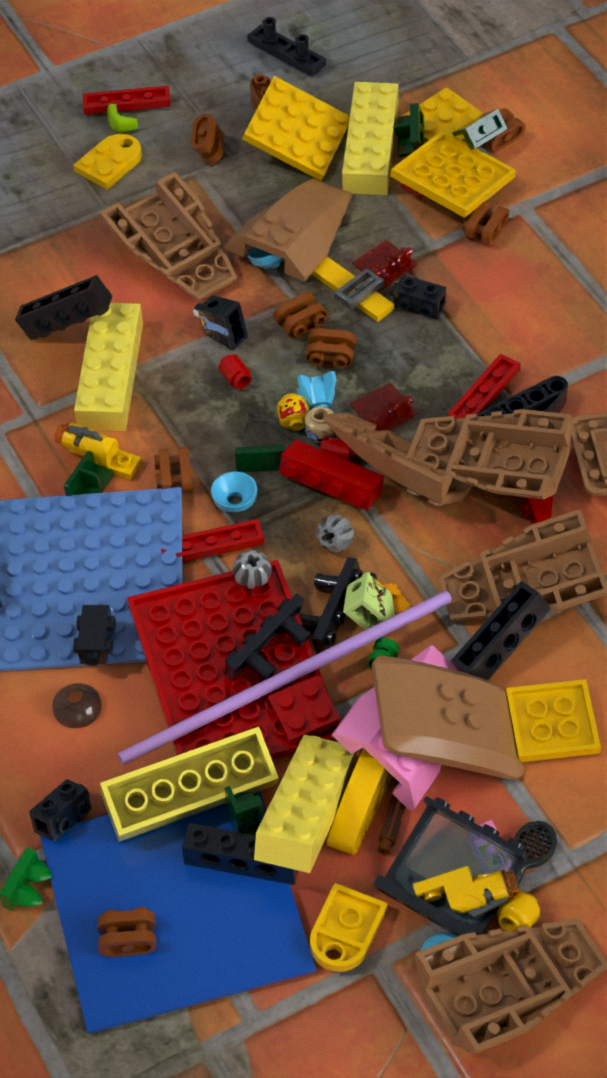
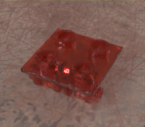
M388 240L383 241L352 262L359 270L369 269L384 280L382 288L387 287L402 275L418 266V263L411 259L413 251L410 247H403L399 250Z
M391 383L350 403V406L363 420L376 425L375 430L377 431L389 430L418 415L411 406L414 403L411 395H401Z

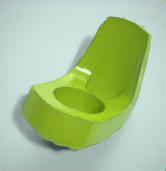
M117 104L108 105L107 118L110 128L114 132L124 133L137 130L138 121L136 118L119 115L116 108Z

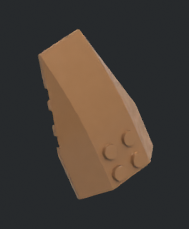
M176 172L156 181V192L124 209L118 202L100 212L103 220L129 250L199 302L237 281V276L226 253L221 248V242L212 229L211 221L207 218L202 203Z
M313 178L294 188L272 205L249 219L225 244L224 249L245 257L253 247L281 257L285 259L284 274L305 282L328 256L330 246L335 240L337 229L340 228L342 218L345 216L353 194Z
M520 409L514 410L512 414H502V411L491 412V416L477 417L476 414H468L466 418L455 419L454 416L421 419L408 455L453 476V479L494 494L546 499L556 494L570 454L571 414Z
M349 413L325 414L323 420L357 455L384 475L407 487V492L417 496L421 494L427 497V501L433 505L442 506L443 504L462 501L473 487L470 484L453 479V476L408 455L413 440L407 441L390 430L377 431L375 430V424Z
M581 509L532 524L523 529V533L515 538L510 536L503 540V544L492 551L487 549L480 553L481 557L472 562L466 561L438 577L442 592L448 591L452 598V602L446 605L451 622L489 618L521 581L541 594L551 608L549 612L560 611L607 596V582L592 546Z
M578 919L543 923L541 927L529 928L528 925L520 926L516 930L502 932L501 929L489 930L488 934L476 935V932L466 933L419 951L414 956L422 993L452 1044L473 1054L525 1034L607 970V961Z

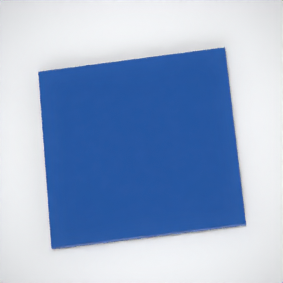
M259 791V792L253 793L254 796H258V795L260 796V799H261V801H262V803H263V809H264V815H265V813H266V807H265V804H264V801H263L261 792ZM226 804L118 842L109 814L74 824L55 842L40 835L47 866L52 875L53 892L88 1034L316 972L315 963L290 884L184 864L182 844L189 823L234 831L227 815ZM137 907H145L154 912L156 927L151 932L156 935L157 947L155 951L149 954L122 957H105L98 953V938L102 935L97 929V918L105 911H127Z

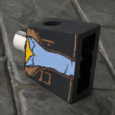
M214 295L203 304L198 303L194 307L193 314L200 318L203 332L230 350H234L248 338L240 302Z

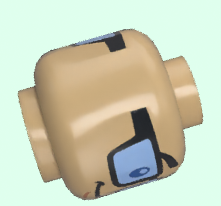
M316 407L307 412L305 416V433L311 441L321 443L322 439L335 437L336 433L323 420L325 414H335L331 409Z

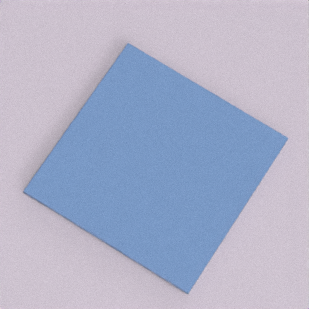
M181 487L0 500V600L3 606L0 608V672L89 666L80 664L79 656L73 650L74 638L79 636L76 626L77 616L82 614L83 605H109L111 615L116 617V630L111 632L110 637L113 639V653L108 654L107 664L98 665L146 662L127 604V597L183 583L182 556L177 557L175 554L183 552Z

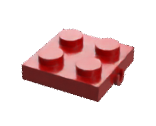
M318 675L268 696V701L290 745L301 741L304 735L319 737L322 731L340 724V718Z

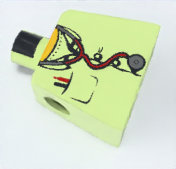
M366 572L362 577L348 585L343 613L367 630L395 616L392 594L377 581L375 573Z

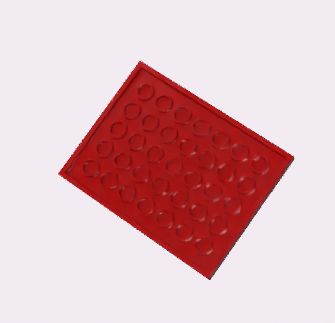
M278 560L270 561L272 568L267 583L262 587L255 586V589L240 586L236 582L232 571L127 597L132 620L168 728L264 681L249 666L245 667L231 681L224 675L225 660L233 650L238 652L243 647L242 643L250 633L256 634L261 629L260 625L267 616L271 615L273 617L278 612L277 608L284 599L288 598L290 600L292 598ZM298 614L294 619L300 625H302L301 619ZM284 631L280 632L259 653L277 668L273 676L314 656L308 640L300 646ZM317 669L172 741L176 755L259 727L271 759L295 753L301 741L290 745L268 701V696L318 675L329 696L320 670ZM338 725L322 731L319 737L338 742L332 736Z

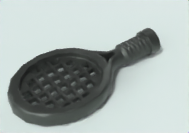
M529 822L522 826L515 834L514 840L522 842V845L523 843L526 844V847L524 846L523 849L524 851H529L526 854L532 859H527L512 884L510 892L517 891L518 885L527 869L545 864L554 855L557 846V835L553 827L547 822Z

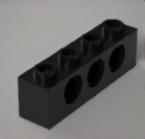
M95 275L21 305L15 321L31 341L39 337L44 338L57 330H65L72 324L83 323L95 315H103L108 311L113 296L100 278Z
M521 581L453 657L451 662L460 672L489 680L551 608L538 591Z
M193 823L188 825L182 844L185 865L295 885L298 870L254 860L256 835Z

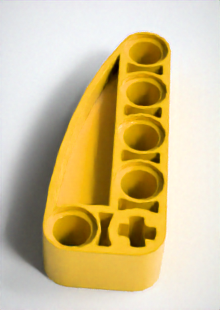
M364 748L348 782L327 839V846L351 855H355L393 778Z

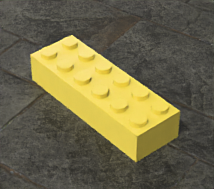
M354 83L342 171L343 190L352 194L388 195L395 138L394 125L397 122L399 105V84Z
M110 303L106 313L90 318L74 408L77 425L100 431H126L143 327L141 304Z
M259 727L101 782L100 792L118 842L226 804L224 787L230 786L236 797L247 792L256 793L273 787L277 784L279 777Z
M303 736L257 829L254 860L307 873L311 872L354 771L357 751L351 754L339 742L322 739L317 736Z

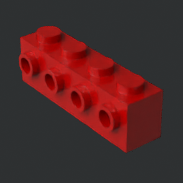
M297 439L281 455L279 474L358 508L368 511L382 494L384 475Z

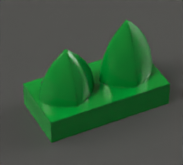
M28 847L25 848L2 887L0 899L4 908L13 911L16 905L31 907L43 904L41 895L29 883L46 881L51 879L52 875L48 866L38 859L35 850Z

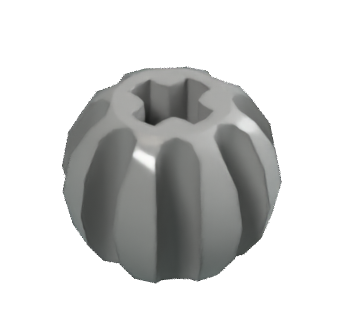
M330 514L319 522L316 537L319 538L320 545L324 549L328 548L330 552H340L352 543L354 529L350 526L351 522L348 518H343L340 514Z
M249 550V552H242L237 556L236 561L233 563L232 573L240 586L255 589V586L262 587L267 583L272 567L264 553Z

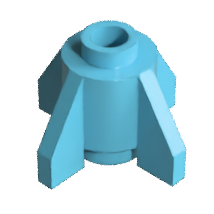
M334 371L323 375V377L309 378L304 375L297 376L299 385L297 394L307 400L309 410L316 407H326L329 409L332 407L336 385Z

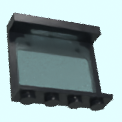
M426 796L423 800L427 806L385 877L378 875L373 885L381 893L450 933L461 936L466 933L476 932V935H482L499 906L476 918L472 917L468 912L464 914L454 913L446 893L441 894L442 898L439 900L426 902L416 896L413 884L468 866L474 879L480 874L501 871L509 891L528 859L527 854L523 850L524 846L512 838H509L508 841L498 836L499 832L487 824H484L483 827L474 823L475 818L462 810L459 813L449 809L451 805L443 799L436 797L433 800Z

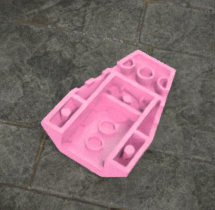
M430 645L411 659L412 661L459 671L433 645ZM375 687L357 699L332 734L351 754L361 748L367 750L399 782L391 793L410 811L416 808L439 774L442 766L437 763L396 755L385 747L382 740Z

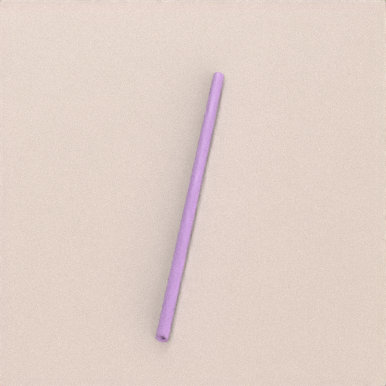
M448 591L435 595L117 753L118 759L124 766L451 603L452 598Z

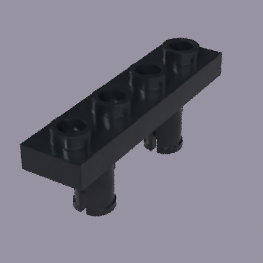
M266 17L262 24L247 35L249 43L311 76H314L326 66V58L309 50V37L307 35L299 34L295 38V42L277 33L276 19L273 17Z
M347 557L339 576L316 574L314 579L315 589L332 592L320 617L299 613L303 627L308 631L314 632L312 641L317 654L334 646L339 626L344 624L345 613H343L347 587L363 575V571L360 570L356 558Z
M297 593L290 600L288 598L284 599L277 608L278 612L273 617L271 615L267 616L260 625L261 629L256 634L250 633L243 641V647L238 652L233 650L225 660L224 675L232 681L245 667L249 666L264 680L272 677L277 668L259 653L283 631L300 646L309 639L311 633L294 619L301 612L305 599Z

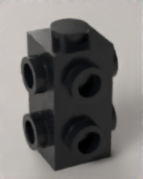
M402 275L399 282L394 283L391 296L394 297V307L438 320L446 305L447 287Z
M83 605L82 614L77 616L76 621L79 636L74 638V653L78 654L80 664L89 666L107 664L108 654L113 653V639L110 637L111 632L116 630V617L111 615L109 605Z
M66 779L29 811L34 832L55 842L92 809L89 791L82 784Z

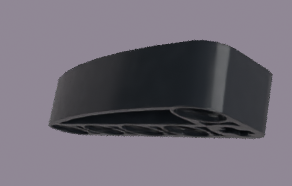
M552 376L476 415L477 417L491 416V412L502 411V414H512L514 410L520 409L560 413L567 402L568 382L564 377Z

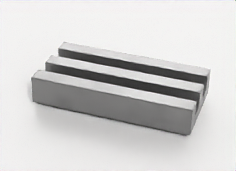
M365 269L335 291L334 299L337 301L341 299V303L343 305L348 304V308L352 310L383 287L384 280L369 269Z

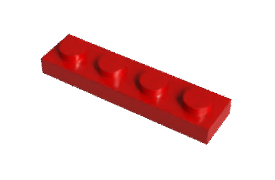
M169 85L82 93L84 115L107 113L109 104H117V112L171 107Z
M500 353L449 411L447 416H454L455 419L466 418L468 414H478L486 410L520 371L521 363Z
M255 519L182 535L183 552L175 554L177 557L182 556L183 562L264 545V537L259 520ZM161 549V552L163 554L166 551V549Z

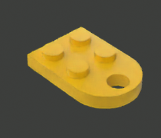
M127 134L108 136L73 164L74 172L108 190L139 163L142 157L141 145L136 138Z
M334 883L310 935V951L315 961L325 969L335 972L348 971L360 965L365 959L383 920L388 903ZM337 950L342 956L339 959L332 960L326 956V952Z

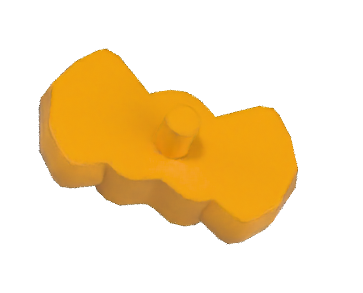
M389 583L383 585L392 594L395 615L411 608L410 602L406 601V598L401 595V591L396 584Z

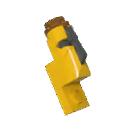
M73 423L60 424L56 430L55 442L59 443L61 447L67 448L70 452L84 456L87 451L93 452L95 464L113 470L115 476L131 481L142 464L140 456L119 450L118 441L115 438Z
M465 866L413 884L416 896L422 900L433 902L442 898L441 894L446 893L454 913L464 914L468 912L474 918L507 902L509 898L514 897L515 893L520 892L513 869L509 871L502 869L493 873L480 874L474 879L469 867Z

